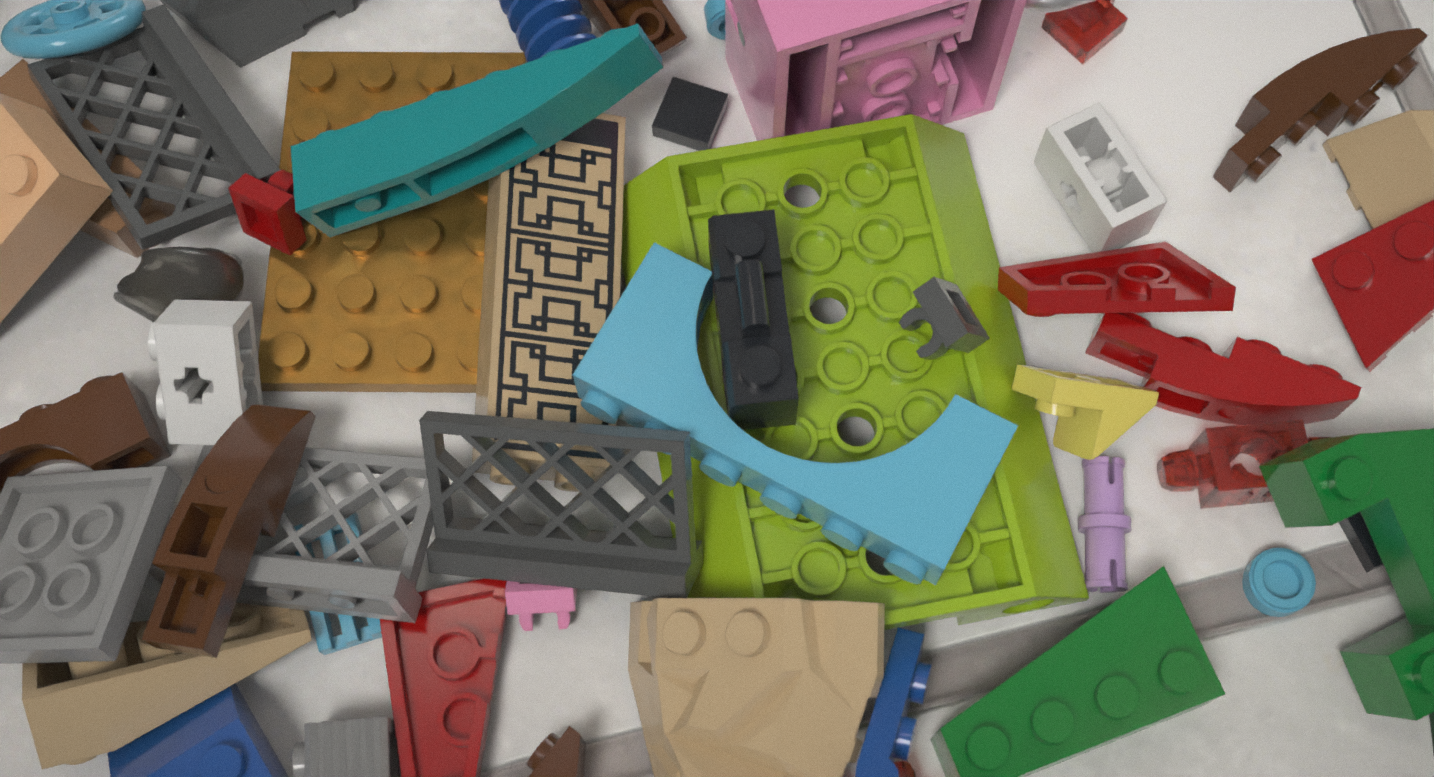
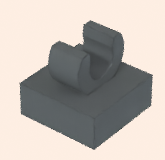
M937 277L931 278L913 291L922 308L909 310L899 322L902 329L914 331L927 322L931 325L933 330L931 340L916 351L920 358L928 360L943 356L949 348L969 353L990 339L957 284Z

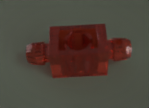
M1303 419L1205 428L1188 449L1170 452L1157 462L1159 484L1162 488L1172 492H1189L1197 488L1200 509L1274 502L1263 475H1254L1248 472L1242 463L1234 464L1230 468V463L1239 454H1248L1262 465L1310 441L1331 437H1309L1307 439Z

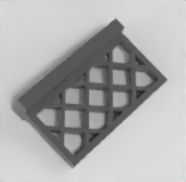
M165 5L143 11V27L135 29L127 36L111 44L88 52L66 57L43 59L27 65L31 80L72 143L113 190L108 198L142 250L236 214L230 193L218 198L196 193L203 176L228 181L232 185L243 174L247 173L267 183L270 177L280 170ZM140 51L146 60L141 73L112 66L116 58ZM71 73L90 78L83 93L56 87L52 80ZM103 82L133 88L126 104L96 97ZM146 92L172 98L174 105L169 115L140 108L139 106ZM88 112L118 119L111 135L84 129L82 124ZM131 123L162 130L155 146L124 139ZM174 133L200 139L203 146L199 156L195 157L167 150ZM116 154L147 162L139 179L112 173L110 167ZM163 165L191 172L184 190L153 183L152 181L159 166ZM126 193L132 194L130 199ZM145 198L176 205L173 215L148 225L140 216L139 210Z
M427 411L420 418V430L435 531V539L426 549L429 573L663 598L688 597L704 564L702 540L695 539L690 432ZM443 434L461 435L481 455L465 468L445 450ZM509 439L526 441L545 460L528 474L501 447ZM574 445L592 446L611 465L593 480L566 453ZM641 451L671 453L672 475L660 486L632 461ZM487 460L516 486L502 500H499L473 476ZM552 466L580 491L565 506L558 502L537 482ZM618 472L646 497L629 513L602 488ZM459 487L487 512L482 519L454 517L451 495ZM672 489L674 499L668 494ZM521 494H524L550 520L544 525L527 524L508 507ZM588 499L615 525L608 531L589 530L572 513ZM656 506L675 524L676 538L653 536L637 520L651 507Z

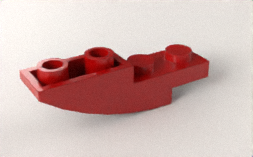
M1104 313L1093 331L1085 351L1088 355L1143 377L1140 386L1159 392L1156 407L1202 420L1235 425H1304L1335 419L1358 399L1362 388L1343 380L1341 374L1332 368L1317 364L1306 365L1281 355V351L1277 347L1265 341L1245 340L1236 337L1221 356L1212 352L1211 347L1201 340L1186 336L1177 338L1153 328L1147 319L1134 313Z

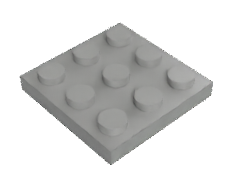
M169 466L7 478L0 494V664L116 661L183 480Z

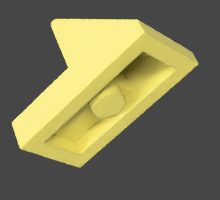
M1017 364L1012 390L1036 398L1034 409L1058 416L1053 445L1086 460L1098 457L1157 404L1159 395L1157 391L1120 379Z

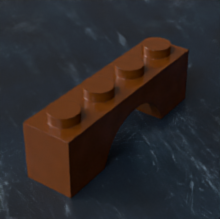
M120 372L114 376L107 375L94 378L85 383L80 388V392L59 402L38 405L25 411L18 421L0 429V494L8 477L25 476L38 468L51 464L72 463L99 471L150 467L171 457L145 394L123 372Z

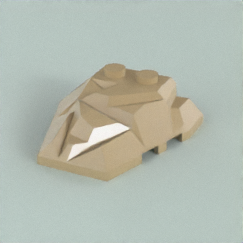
M655 598L653 601L631 602L628 673L654 777H843L847 764L856 763L863 742V740L856 738L868 698H877L884 677L885 604L853 601H810L793 598Z

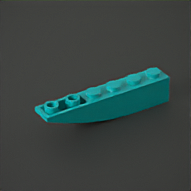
M639 24L626 28L612 29L605 32L601 37L567 49L550 51L543 55L542 58L508 70L491 72L477 81L451 90L432 93L426 99L395 110L378 112L371 118L350 126L322 132L316 138L291 146L295 212L327 236L333 237L445 199L503 173L551 147L596 118L663 68L662 56Z

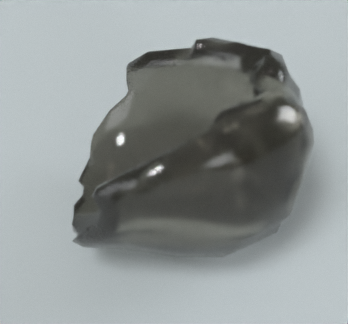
M211 247L148 249L141 253V262L135 272L123 277L117 284L118 292H114L113 298L119 304L151 322H155L175 299L239 301L244 287L242 260L237 255Z

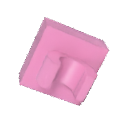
M507 581L505 589L507 614L519 615V622L523 630L533 631L534 614L556 613L559 629H567L570 623L571 612L576 610L577 588Z

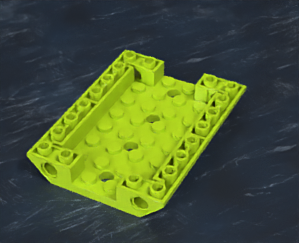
M908 114L666 156L624 185L621 263L626 287L653 243L711 271L708 246L709 218L714 215L764 210L775 211L799 401L796 425L744 430L752 438L776 451L803 460L823 463L862 461L890 453L917 438L936 422L946 410L955 394L1018 425L936 585L924 579L921 584H913L896 575L885 576L874 572L866 561V548L860 546L858 551H851L838 546L821 533L822 525L799 513L795 519H791L774 512L760 501L761 493L738 481L734 487L715 481L699 468L701 462L691 457L695 539L702 540L704 564L687 598H793L810 601L885 604L884 630L956 617L958 625L1083 602L1089 599L1040 413L1034 409L1036 398L1012 390L1017 364L1026 365L1009 299L998 291L1000 265L964 133L919 116ZM806 185L818 193L819 200L810 207L800 208L790 204L784 194L793 186ZM937 277L957 284L990 339L969 353L949 348L943 356L928 360L920 358L916 351L931 340L933 334L931 325L927 322L914 331L902 329L899 322L909 310L922 308L913 291L931 278ZM713 292V299L706 311L701 326L697 353L706 383L718 404L727 414ZM833 298L844 306L846 316L837 323L825 324L813 317L810 307L819 299ZM860 417L871 424L875 437L866 445L851 446L840 438L837 426L846 418ZM657 452L663 483L672 475L671 455ZM672 489L668 494L674 499ZM669 520L672 538H676L675 524Z

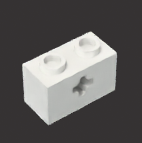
M1098 102L1046 127L1033 163L1092 253L1119 249L1149 234L1167 200L1102 104Z
M175 299L155 322L151 324L148 333V352L153 361H158L160 384L156 394V410L158 417L161 420H166L169 444L215 445L231 424L251 405H263L252 302Z

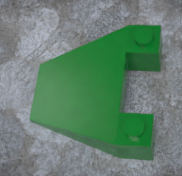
M1434 429L1362 433L1313 440L1260 465L1259 468L1285 528L1332 526L1361 512L1405 612L1406 618L1340 651L1366 713L1417 721L1434 712Z

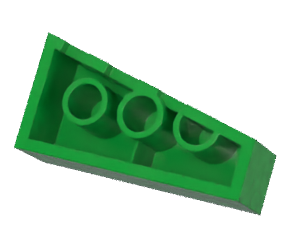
M1163 566L941 727L930 740L946 777H1026L1200 708L1225 695V691Z

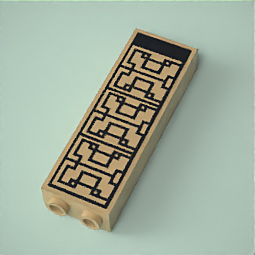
M602 113L551 147L489 179L475 415L616 426V423L609 424L596 418L581 406L580 402L582 399L578 397L573 373L620 299L626 117ZM509 439L501 447L528 474L545 460L526 441ZM574 445L566 453L593 480L611 465L592 446ZM474 447L472 450V462L481 455ZM488 460L475 472L490 474V480L494 483L514 485ZM553 466L539 478V480L554 481V487L559 490L580 492Z

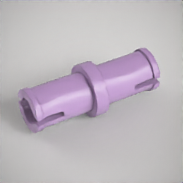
M1098 456L1092 460H1082L1084 515L1078 517V531L1083 533L1085 537V584L1089 592H1096L1097 588H1100V593H1115L1128 590L1125 564V534L1131 532V517L1124 515L1123 468L1125 467V460L1120 457L1111 458V463H1109V456Z

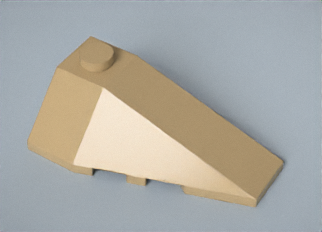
M236 603L217 658L155 648L141 640L148 621L130 622L116 661L22 663V702L42 770L62 764H82L92 760L97 755L115 751L312 641L304 610Z

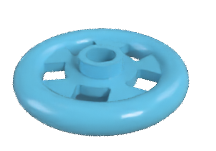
M48 0L30 7L10 19L2 29L0 35L1 43L11 54L27 59H51L88 52L111 44L133 32L143 22L142 12L146 11V6L143 0Z

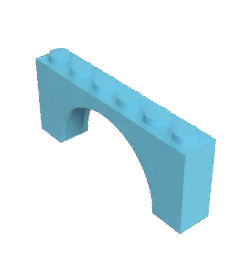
M653 243L573 373L578 397L582 399L580 402L581 406L596 418L609 424H615L619 418L637 428L690 432L691 457L701 462L699 468L710 478L730 487H734L738 481L761 493L760 501L774 512L791 519H795L799 513L822 525L821 533L838 546L851 551H858L859 547L862 546L885 558L883 562L884 567L905 581L921 584L924 579L936 585L1018 425L955 394L946 410L925 432L908 444L875 458L857 462L823 463L799 459L767 447L737 426L724 412L709 389L701 370L697 353L698 340L706 311L713 299V272Z

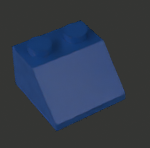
M236 683L121 748L107 753L110 777H289Z

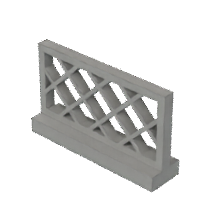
M203 445L191 480L214 445ZM305 447L299 467H303L308 478L291 488L280 520L289 536L266 552H253L236 603L416 623L422 597L415 588L434 525L425 459ZM313 468H318L320 470L315 472ZM348 471L363 473L369 483L336 504L325 486ZM373 474H382V475H380L379 477L375 478ZM408 477L425 478L421 495L397 511L385 492ZM316 492H319L329 510L296 531L286 512ZM379 497L391 516L357 538L346 518ZM413 521L412 527H411V530H410V529L408 528L407 524H409L410 522ZM339 524L350 543L326 559L314 558L306 545ZM398 530H401L407 539V544L400 567L374 564L367 551ZM299 551L301 556H295L292 554ZM360 557L363 563L352 561ZM151 564L148 573L162 585L166 573Z

